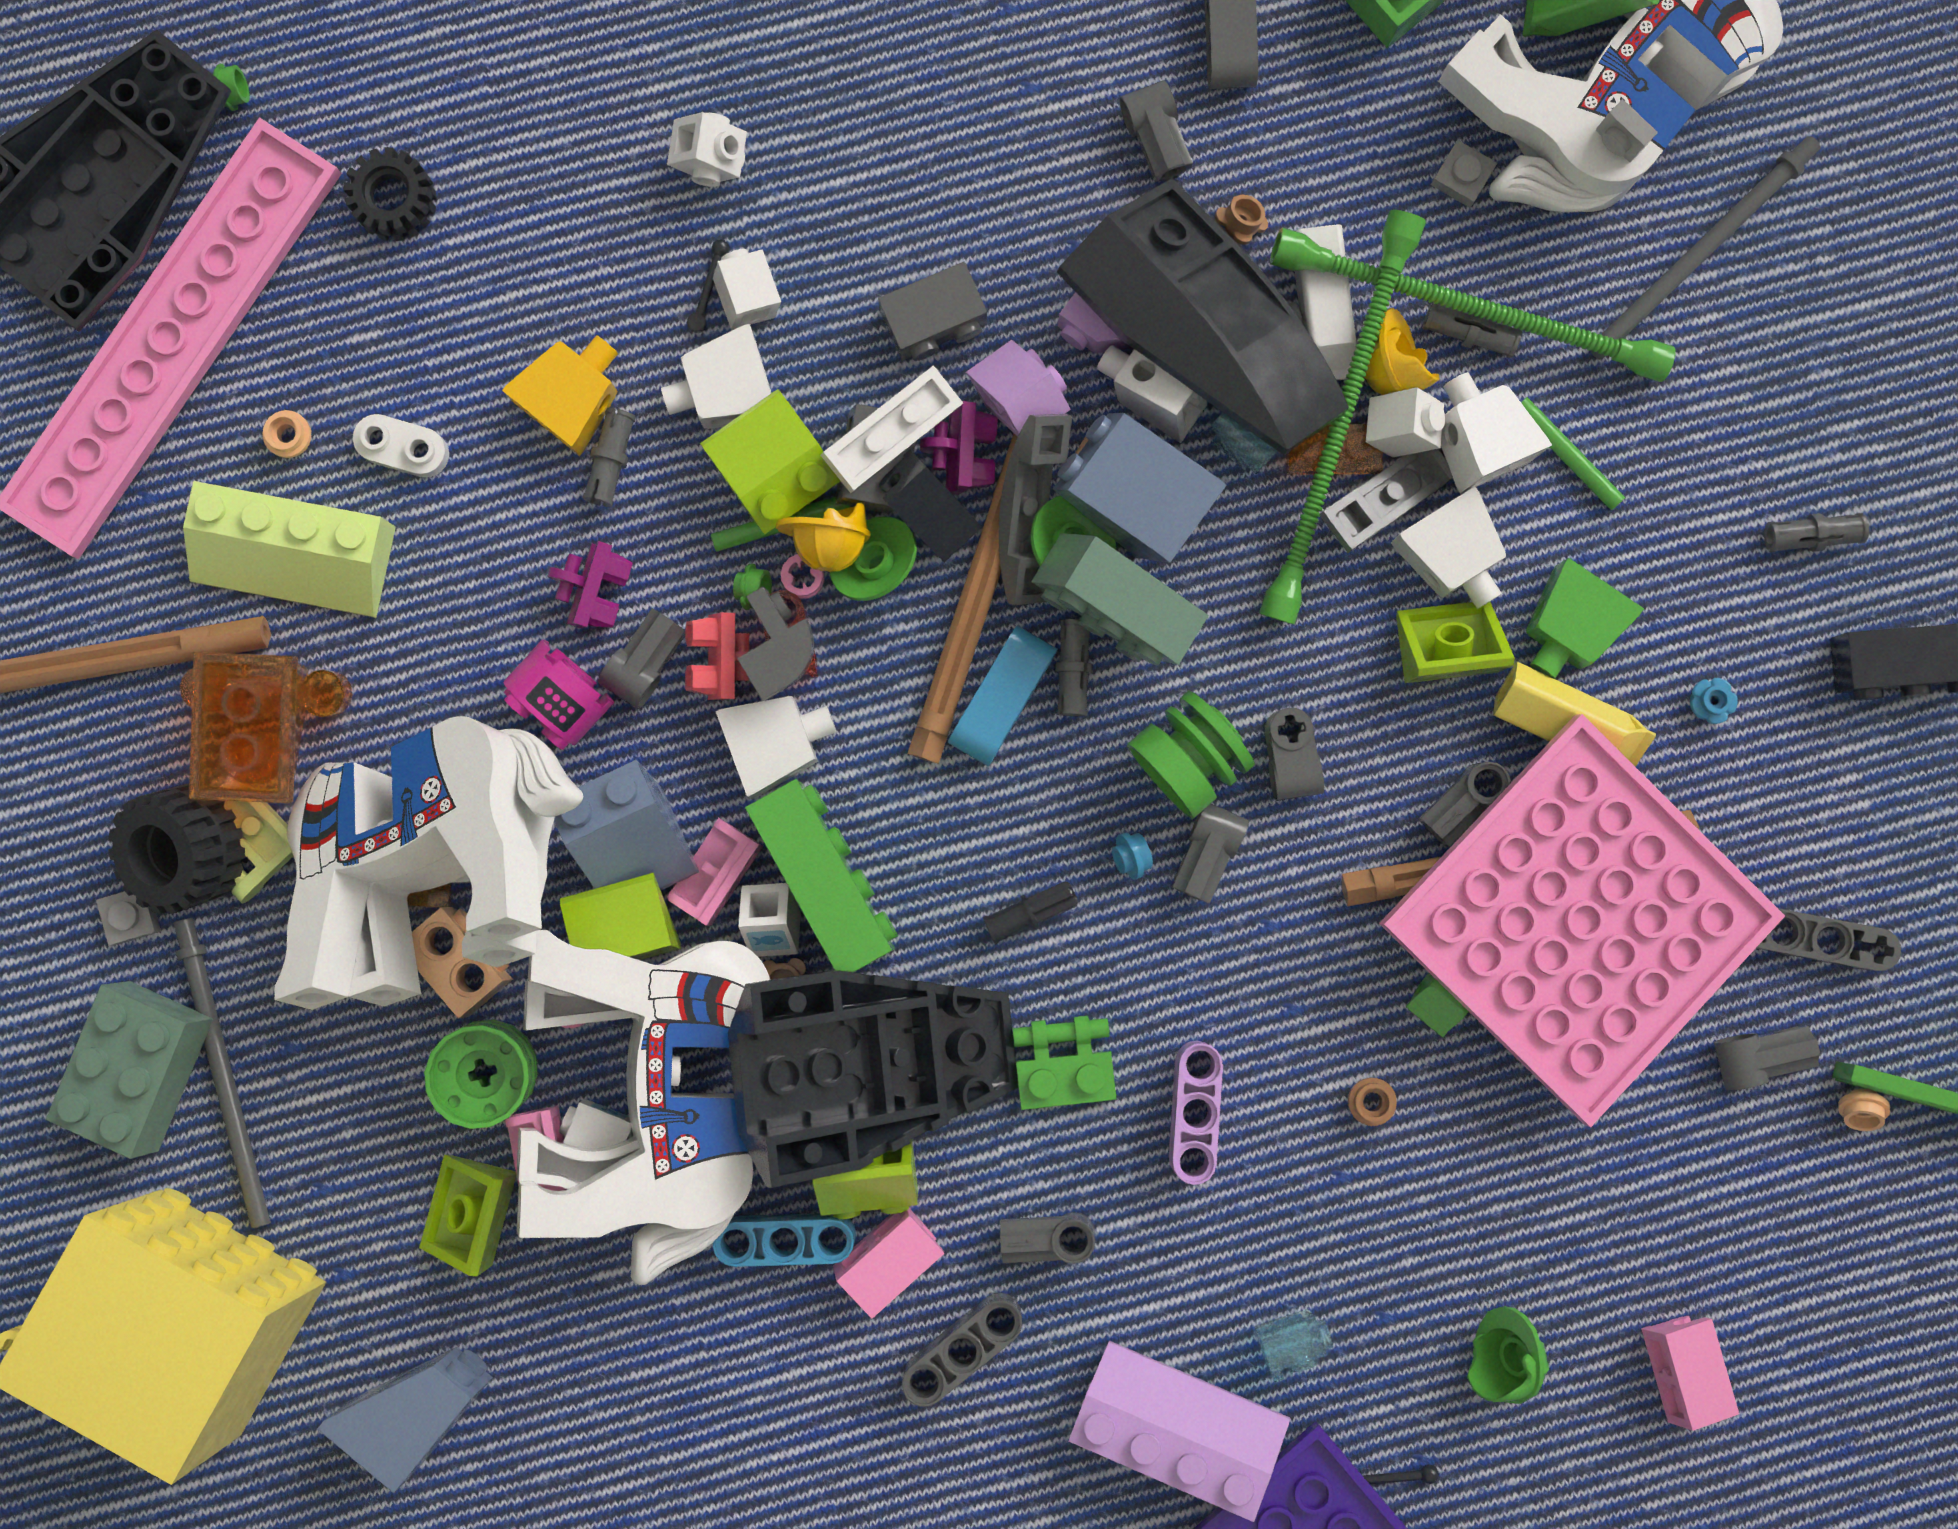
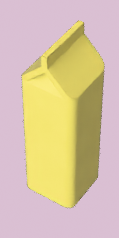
M1519 662L1514 664L1495 697L1494 716L1549 742L1574 715L1583 714L1635 767L1656 737V733L1647 730L1633 715Z

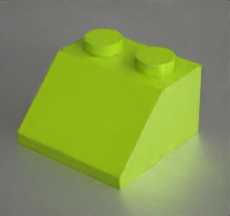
M779 389L700 443L764 535L776 527V522L779 519L791 517L840 482V479L821 457V454L824 452Z
M912 1139L910 1144L895 1152L888 1151L874 1158L873 1163L860 1170L812 1179L821 1216L833 1214V1217L838 1219H850L859 1216L861 1211L878 1209L885 1214H897L907 1211L909 1206L918 1205V1186Z

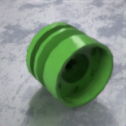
M1188 690L1180 697L1179 702L1189 719L1179 710L1170 706L1165 710V716L1174 730L1170 736L1151 723L1127 744V747L1158 788L1178 809L1193 820L1217 798L1211 783L1207 779L1209 776L1214 775L1221 782L1232 786L1237 779L1227 761L1243 774L1248 772L1255 765V762L1244 746L1240 734L1228 719L1215 707L1207 704L1197 694Z
M495 1019L474 1021L444 1036L431 1051L424 1071L426 1093L434 1109L450 1123L469 1129L492 1127L514 1114L533 1093L538 1077L537 1054L529 1038L514 1025ZM482 1059H484L486 1065L491 1066L495 1064L497 1072L490 1077V1083H488L485 1076L477 1077L475 1069L482 1065Z

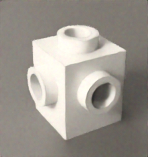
M701 112L674 119L667 165L692 175L693 182L708 187H716L720 185L721 181L739 178L745 161L744 148L747 132L730 125V120L727 117L716 113Z

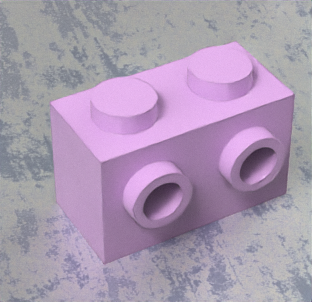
M1010 340L966 372L986 408L997 416L1016 436L1019 435L1029 415L1065 414L1071 410L1062 394L1067 389V386L1058 371L1052 365L1046 368L1041 358L1033 349H1029L1026 352L1013 340Z

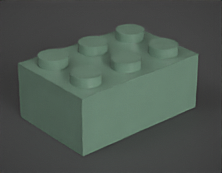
M1061 533L1031 581L1044 590L1041 598L1047 603L1064 612L1069 608L1082 616L1078 622L1081 626L1100 637L1107 634L1119 641L1115 648L1130 659L1137 662L1144 659L1155 666H1158L1161 661L1179 665L1209 616L1104 541L1091 535Z
M131 981L102 984L45 1120L129 1159L158 1152L213 1018Z

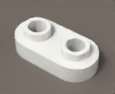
M374 414L363 418L354 429L353 443L355 449L371 463L419 477L435 476L447 465L449 459L448 446L440 435L429 428L388 416ZM381 430L383 432L382 441L376 445H371L370 435L374 431ZM419 444H427V454L424 457L416 458L414 455L415 448Z

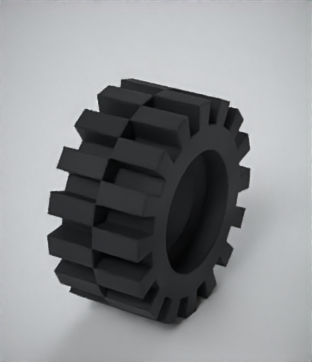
M385 147V154L381 155L377 148L370 150L369 153L372 158L368 161L362 155L359 156L355 161L360 168L356 171L349 167L346 174L351 179V183L344 182L343 186L344 192L349 196L344 199L347 207L352 211L351 214L366 231L372 235L375 233L382 240L388 241L389 236H392L395 241H403V233L406 232L411 237L418 235L419 233L415 227L421 224L426 228L430 223L426 217L427 213L434 215L436 206L432 202V199H437L436 191L432 187L433 182L416 159L413 160L409 153L401 150L397 154L394 148ZM398 179L404 182L407 187L405 202L395 210L386 211L379 209L374 203L375 189L385 180Z

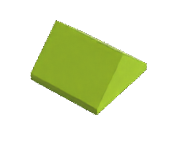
M1473 602L1397 611L1396 620L1405 683L1498 673L1514 665L1515 657L1491 602H1488L1479 609L1476 608Z
M654 873L560 898V907L569 943L572 946L583 949L609 950L637 960L681 949V942Z
M444 1154L419 1248L468 1276H479L490 1268L494 1262L516 1179V1171Z

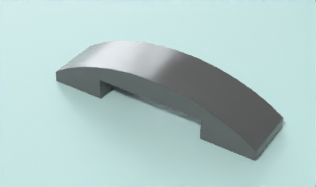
M1069 414L1029 415L1016 439L1009 459L1000 503L999 556L1007 601L1012 605L1046 602L1041 598L1044 590L1031 582L1040 568L1032 549L1031 528L1038 510L1049 501L1053 464L1067 463L1072 415Z
M1442 447L1403 456L1319 514L1347 553L1373 537L1453 479Z

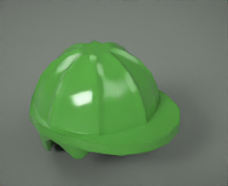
M1502 1306L1488 1311L1480 1322L1475 1339L1473 1340V1360L1467 1374V1379L1473 1391L1487 1401L1522 1404L1538 1394L1549 1370L1544 1343L1539 1340L1537 1330L1527 1316L1516 1308Z

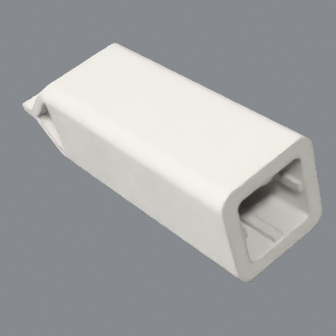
M1342 225L1296 230V232L1307 235L1320 247L1332 250L1335 256L1346 257ZM1315 270L1295 271L1299 310L1304 327L1322 353L1335 379L1345 380L1347 379L1346 374H1349L1348 368H1351L1349 364L1353 362L1351 358L1355 356L1353 352L1357 350L1355 348L1357 342L1348 276L1337 275V272L1331 273V270L1325 273Z

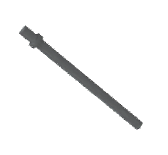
M1807 136L1791 152H1783L1776 159L1777 166L1602 333V336L1612 337L1614 340L1625 338L1789 179H1797L1804 172V164L1821 149L1819 142L1815 138ZM1592 350L1590 351L1591 354L1599 360H1602L1605 357L1604 354H1598V352H1592Z
M193 918L179 920L173 923L180 950L175 952L177 960H183L195 1010L213 1018L204 1040V1045L252 1229L269 1224L271 1221L202 956L207 954L205 944H199Z

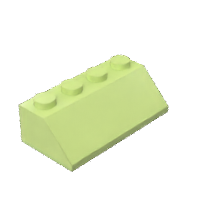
M193 481L183 526L190 582L376 618L396 527L379 516Z

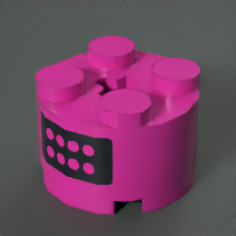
M542 639L504 680L503 683L506 687L504 693L507 696L504 700L525 719L532 713L541 721L540 724L544 727L541 732L555 746L564 750L569 743L575 746L615 702L607 693L599 699L601 695L593 689L597 683L559 649L556 648L551 654H548L550 651L549 642Z

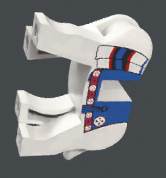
M1659 0V3L1624 14L1623 16L1629 20L1613 37L1582 81L1536 71L1518 46L1511 23L1500 14L1485 32L1479 30L1448 63L1438 82L1492 130L1511 136L1524 154L1513 159L1491 183L1489 194L1494 200L1519 202L1554 212L1600 211L1617 203L1655 162L1695 110L1741 87L1752 77L1759 65L1764 63L1775 52L1783 34V22L1777 1ZM1622 99L1658 132L1631 163L1623 156L1612 153L1604 145L1602 136L1596 131V128L1607 114Z
M457 716L449 718L392 746V777L354 762L325 763L319 766L303 785L292 808L287 826V839L296 862L297 875L287 924L286 956L280 976L275 984V1000L313 1010L347 997L380 1006H387L421 994L407 896L410 893L443 886L467 875L472 886V900L466 915V933L462 941V957L494 967H500L536 954L537 930L542 929L540 902L547 878V852L554 818L576 808L583 800L582 791L566 775L551 749L527 731L518 729L497 730L472 718Z
M537 930L536 954L529 956L528 981H525L523 1030L632 1018L633 1026L628 1049L626 1085L628 1113L633 1136L626 1141L611 1146L580 1148L557 1142L543 1135L535 1128H519L516 1175L519 1181L517 1234L519 1238L601 1237L624 1227L650 1223L641 1228L634 1235L632 1241L631 1278L635 1284L645 1285L667 1268L703 1251L723 1233L734 1213L746 1200L753 1178L752 1158L738 1134L734 1093H671V1086H679L681 1073L680 1056H674L672 1052L673 1047L729 1048L728 1030L745 984L770 980L764 964L751 950L730 941L708 942L696 945L658 965H653L609 950L578 948L558 939L549 930ZM538 1184L560 1186L567 1190H548Z

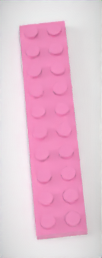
M259 118L0 494L1 511L70 556L77 559L81 557L342 173L336 166L263 119Z

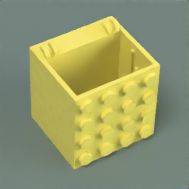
M165 1188L164 1191L158 1190L84 1215L23 1325H18L0 1334V1353L3 1350H8L0 1364V1389L172 1485L242 1435L324 1288L326 1281L315 1275L317 1270L307 1262L296 1258H291L290 1261L273 1252L275 1247L269 1241L256 1235H248L246 1237L231 1229L233 1223L228 1218L210 1211L204 1214L190 1206L191 1199L177 1190Z

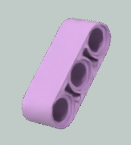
M1190 1041L1184 1044L1177 1052L1175 1058L1169 1142V1163L1171 1168L1182 1181L1192 1185L1208 1181L1214 1174L1217 1165L1223 1073L1222 1058L1218 1051L1211 1045L1201 1041ZM1195 1051H1206L1211 1060L1210 1069L1202 1076L1195 1077L1190 1075L1186 1066L1188 1057ZM1194 1099L1204 1100L1208 1109L1206 1118L1199 1124H1189L1183 1117L1184 1107ZM1189 1148H1198L1204 1153V1163L1195 1172H1186L1180 1167L1181 1155Z

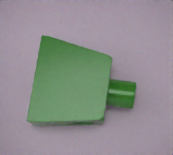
M1567 558L1557 564L1552 570L1526 628L1528 636L1543 645L1530 663V666L1534 670L1554 679L1566 662L1579 669L1590 666L1636 620L1644 608L1570 558Z

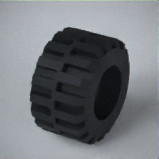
M184 784L138 796L136 799L126 802L122 806L123 811L116 813L113 819L116 828L109 831L108 839L112 842V848L108 849L110 860H114L116 869L113 870L116 879L121 878L124 883L122 889L128 896L134 895L136 897V904L142 908L150 907L153 913L162 914L168 912V914H173L224 896L225 892L231 891L236 885L234 878L240 877L243 871V866L239 861L245 858V848L240 845V839L244 837L241 828L237 829L234 823L237 817L232 809L226 810L224 808L225 801L219 795L211 796L210 789L203 786L195 788L193 784Z

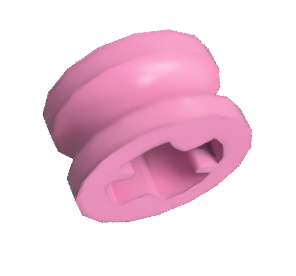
M796 554L788 558L783 564L781 581L786 591L793 597L809 599L817 595L822 589L824 572L811 568L810 574L815 579L812 585L807 587L803 583V589L794 587L796 580L792 576L791 571L797 566L802 570V565H807Z

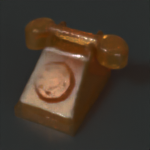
M193 652V668L186 672L180 684L181 697L186 705L192 708L189 799L292 803L306 710L318 717L338 716L346 711L353 695L352 687L347 677L334 670H317L308 675L307 667L298 663V656Z

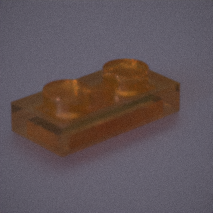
M1331 424L1286 454L1287 475H1314L1317 473L1315 469L1319 467L1317 463L1321 462L1319 457L1323 456L1321 451L1324 450L1323 445L1326 444L1325 439L1328 438L1327 433L1330 432L1328 429L1332 426ZM1347 424L1349 429L1345 430L1347 435L1344 436L1345 441H1342L1341 453H1338L1340 457L1336 459L1338 463L1334 465L1336 469L1332 472L1334 474H1379L1382 472L1383 452L1366 443L1367 424Z

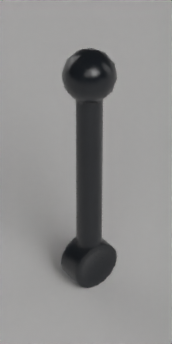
M717 239L712 244L711 250L714 255L696 312L687 319L688 327L694 333L703 332L707 326L704 315L714 286L713 276L717 262L721 261V258L729 253L730 250L728 242L723 239Z
M1427 1464L1421 1470L1363 1475V1477L1370 1485L1416 1480L1433 1484L1439 1478V1471L1435 1466Z

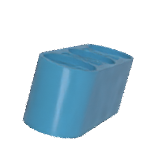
M1017 625L959 720L948 743L989 767L1058 649Z
M820 1213L732 1217L727 1228L713 1242V1249L719 1261L733 1267L835 1264L846 1259L853 1250L856 1230L850 1219H838L833 1217V1214L823 1216ZM831 1226L840 1228L846 1235V1245L837 1250L827 1248L821 1241V1231ZM780 1228L792 1230L798 1238V1246L790 1251L780 1250L774 1244L773 1232ZM733 1229L743 1231L749 1238V1249L740 1253L729 1249L725 1242L726 1232Z

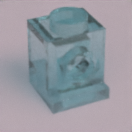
M1309 1309L1254 1326L1268 1373L1274 1382L1284 1380L1281 1372L1283 1369L1289 1368L1290 1372H1301L1318 1364L1316 1359L1327 1356L1326 1350L1333 1348V1342L1325 1320L1316 1321V1317Z

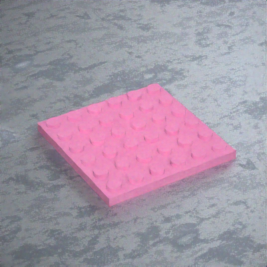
M1577 714L1572 717L1379 924L1584 1125L1592 1127L1779 924L1785 915L1583 714Z

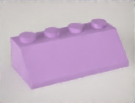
M1109 1341L1086 1393L1069 1442L1254 1522L1271 1478L1290 1417Z

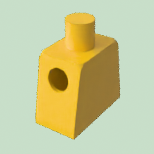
M597 335L580 355L562 341H559L510 381L502 391L514 404L580 456L604 418L606 409L611 406L616 397V388L602 373L618 353Z

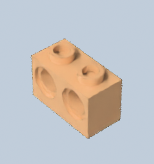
M441 907L412 931L417 970L458 1019L469 1017L513 980L506 972L510 965L508 963L500 967H494L462 957V941L466 933L467 913L461 908L455 911L452 907ZM443 927L448 929L453 936V946L445 955L441 954L434 945V937ZM472 964L478 965L484 973V983L477 991L470 989L464 979L465 971Z

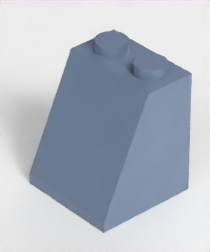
M1109 413L1107 416L1102 415L1088 429L1085 436L1088 442L1079 454H1072L1067 458V463H1063L1057 474L1060 480L1053 490L1136 558L1170 563L1227 485L1127 414Z
M637 760L579 786L578 788L583 793V800L580 805L554 818L565 847L595 889L654 873L661 891L699 873L664 790Z
M455 1347L351 1399L325 1419L317 1429L391 1492L395 1493L419 1469L493 1377L485 1371L487 1365L478 1355L470 1350L462 1352L459 1348Z

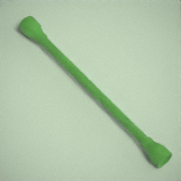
M1390 210L1382 232L1383 255L1379 264L1381 273L1378 275L1380 279L1376 281L1378 285L1374 287L1376 291H1373L1374 297H1371L1372 303H1369L1370 309H1367L1368 315H1365L1366 320L1363 321L1364 326L1361 327L1362 332L1357 340L1359 344L1355 346L1357 350L1353 352L1355 356L1351 358L1353 362L1349 364L1351 368H1348L1349 374H1346L1347 379L1344 380L1345 385L1342 386V393L1349 408L1345 414L1330 423L1332 426L1328 429L1330 432L1327 433L1328 438L1325 439L1326 444L1323 445L1324 450L1321 451L1323 456L1319 457L1321 462L1317 463L1319 467L1315 469L1317 473L1313 475L1315 479L1311 481L1313 485H1310L1311 491H1308L1309 497H1306L1307 502L1304 503L1306 508L1302 509L1304 514L1300 515L1302 520L1298 521L1300 526L1296 527L1298 532L1296 531L1294 534L1296 537L1293 538L1294 543H1291L1290 555H1287L1289 560L1282 564L1279 575L1266 590L1259 611L1261 615L1295 625L1302 604L1301 581L1305 572L1302 570L1304 567L1302 564L1305 563L1304 558H1307L1308 546H1311L1309 541L1313 540L1311 535L1315 534L1313 529H1316L1317 525L1315 523L1319 521L1317 517H1320L1319 511H1322L1321 506L1324 505L1323 500L1326 499L1325 494L1328 493L1327 488L1330 487L1329 482L1332 481L1330 477L1334 475L1332 471L1336 469L1334 465L1338 463L1336 459L1340 457L1338 453H1341L1340 447H1343L1342 441H1345L1344 436L1347 435L1345 430L1349 429L1347 424L1351 423L1349 418L1353 417L1351 412L1355 411L1353 406L1357 405L1356 400L1359 398L1357 395L1361 392L1359 389L1362 388L1361 383L1364 382L1363 377L1366 376L1365 371L1368 370L1367 365L1370 364L1368 359L1372 358L1371 353L1374 352L1373 348L1378 340L1376 336L1380 334L1378 330L1382 328L1380 324L1384 322L1382 318L1386 316L1384 312H1387L1386 306H1389L1388 300H1391L1390 295L1393 294L1392 289L1395 288L1396 277L1402 273L1406 260L1419 245L1426 224V220L1418 215L1401 210Z
M1283 227L1277 234L1270 256V265L1290 271L1315 270L1325 273L1331 270V273L1337 272V275L1342 274L1343 277L1348 276L1350 279L1354 277V280L1360 279V282L1365 281L1373 286L1380 279L1378 277L1381 273L1380 267L1375 269L1374 265L1370 266L1368 263H1358L1357 260L1352 262L1351 258L1347 259L1345 256L1341 258L1340 255L1335 256L1332 250L1320 247L1307 235ZM1399 274L1396 277L1397 282L1394 283L1395 288L1393 289L1396 293L1400 291V294L1405 293L1406 296L1411 295L1413 298L1417 296V299L1428 300L1429 303L1434 302L1436 305H1445L1446 308L1451 307V309H1457V311H1462L1463 313L1468 312L1469 315L1474 314L1476 317H1485L1486 320H1491L1492 322H1502L1503 325L1513 326L1515 329L1519 328V330H1525V332L1530 331V333H1536V335H1542V337L1547 336L1548 339L1553 338L1555 341H1564L1565 344L1575 345L1576 347L1581 346L1582 349H1587L1588 351L1592 350V352H1598V354L1609 355L1613 361L1623 363L1636 375L1654 381L1663 382L1669 375L1674 363L1675 347L1655 340L1630 341L1624 338L1614 340V338H1608V336H1602V334L1597 335V333H1591V331H1586L1585 329L1580 330L1579 327L1569 326L1568 324L1563 325L1562 322H1557L1556 320H1546V317L1535 316L1533 313L1529 314V312H1523V310L1518 311V309H1512V307H1506V305L1501 306L1500 303L1495 304V302H1489V300H1484L1483 298L1478 299L1477 296L1472 297L1470 294H1461L1460 291L1455 292L1454 289H1444L1443 286L1438 287L1437 284L1433 285L1426 281L1421 282L1420 279L1415 280L1414 277L1410 278L1407 275L1404 277L1403 274Z

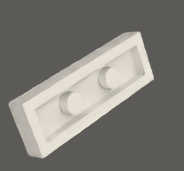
M933 365L821 454V457L848 491L852 493L959 408L963 402Z

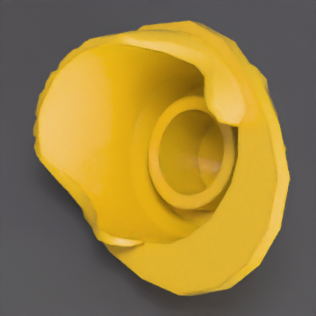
M1394 308L1387 309V312H1384L1385 318H1382L1384 322L1380 324L1382 328L1378 330L1380 334L1376 336L1378 340L1375 342L1374 352L1371 353L1372 358L1368 359L1370 364L1367 365L1368 370L1365 371L1366 376L1364 378L1369 386L1381 395L1417 387L1424 390L1432 386L1440 378L1439 374H1431L1424 367L1428 355L1426 350L1423 348L1416 349L1411 330L1401 313Z
M860 502L856 506L839 511L828 508L824 512L823 518L787 517L776 522V529L779 532L793 537L797 554L802 561L811 568L820 571L837 572L851 566L860 555L864 543L870 538V531L867 529L865 507Z

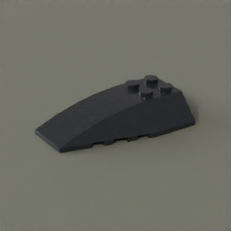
M832 970L746 983L728 1030L738 1134L766 1187L769 1188L860 1170L873 1163L874 1158L888 1151L895 1152L910 1144L911 1139L927 1131H935L949 1124L950 1119L962 1113H970L1019 1088L1009 993Z

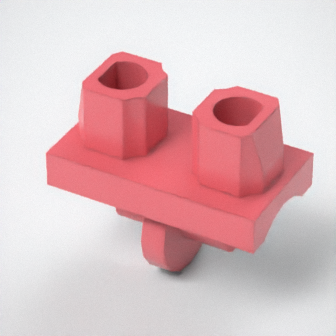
M721 612L708 615V618L686 622L685 641L687 647H708V665H688L686 667V691L708 695V700L735 699V681H749V677L737 659L749 652V634H735V613Z

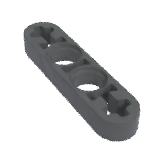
M1780 908L1778 909L1785 915L1784 919H1787L1793 927L1792 939L1787 944L1779 945L1772 939L1769 933L1756 947L1759 950L1871 971H1886L1893 968L1901 956V944L1898 937L1884 928ZM1826 927L1833 928L1840 937L1838 949L1831 954L1824 953L1817 944L1819 932ZM1877 940V945L1884 947V955L1875 956L1874 958V955L1870 952L1853 950L1854 941L1875 943Z

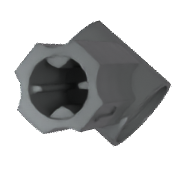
M1165 80L1119 97L1120 108L1126 127L1132 137L1137 136L1154 182H1166L1172 178H1177L1192 168V159L1177 124L1178 112L1171 89Z
M652 608L626 647L617 650L609 659L599 676L598 683L634 708L640 709L658 686L662 677L660 672L685 637V629Z
M1481 762L1472 764L1464 770L1461 777L1418 819L1437 840L1449 848L1510 785V775L1498 763ZM1482 770L1490 772L1495 778L1496 783L1494 791L1487 797L1478 794L1474 787L1475 777Z
M1210 804L1197 815L1188 838L1191 843L1181 861L1171 887L1210 904L1229 858H1234L1243 841L1249 820L1214 804Z
M1804 1025L1759 1036L1757 1033L1736 1035L1714 1042L1726 1090L1752 1088L1768 1083L1770 1077L1818 1067V1060L1821 1055L1817 1039L1813 1036L1809 1026Z
M1069 1212L1062 1216L1000 1219L1002 1263L1063 1260L1066 1263L1072 1264L1083 1262L1090 1257L1094 1250L1096 1235L1094 1224L1089 1217L1079 1212ZM1071 1226L1081 1228L1087 1235L1086 1243L1079 1248L1067 1247L1060 1238V1234L1064 1229Z

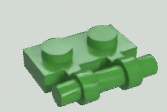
M1088 1015L1073 1017L1074 1022L1046 1025L1045 1020L1031 1021V1026L1012 1028L1014 1047L1033 1045L1035 1059L1016 1061L1021 1110L1117 1100L1111 1051L1092 1052L1091 1039L1110 1037L1107 1018L1089 1020ZM1076 1041L1077 1054L1049 1057L1048 1044Z

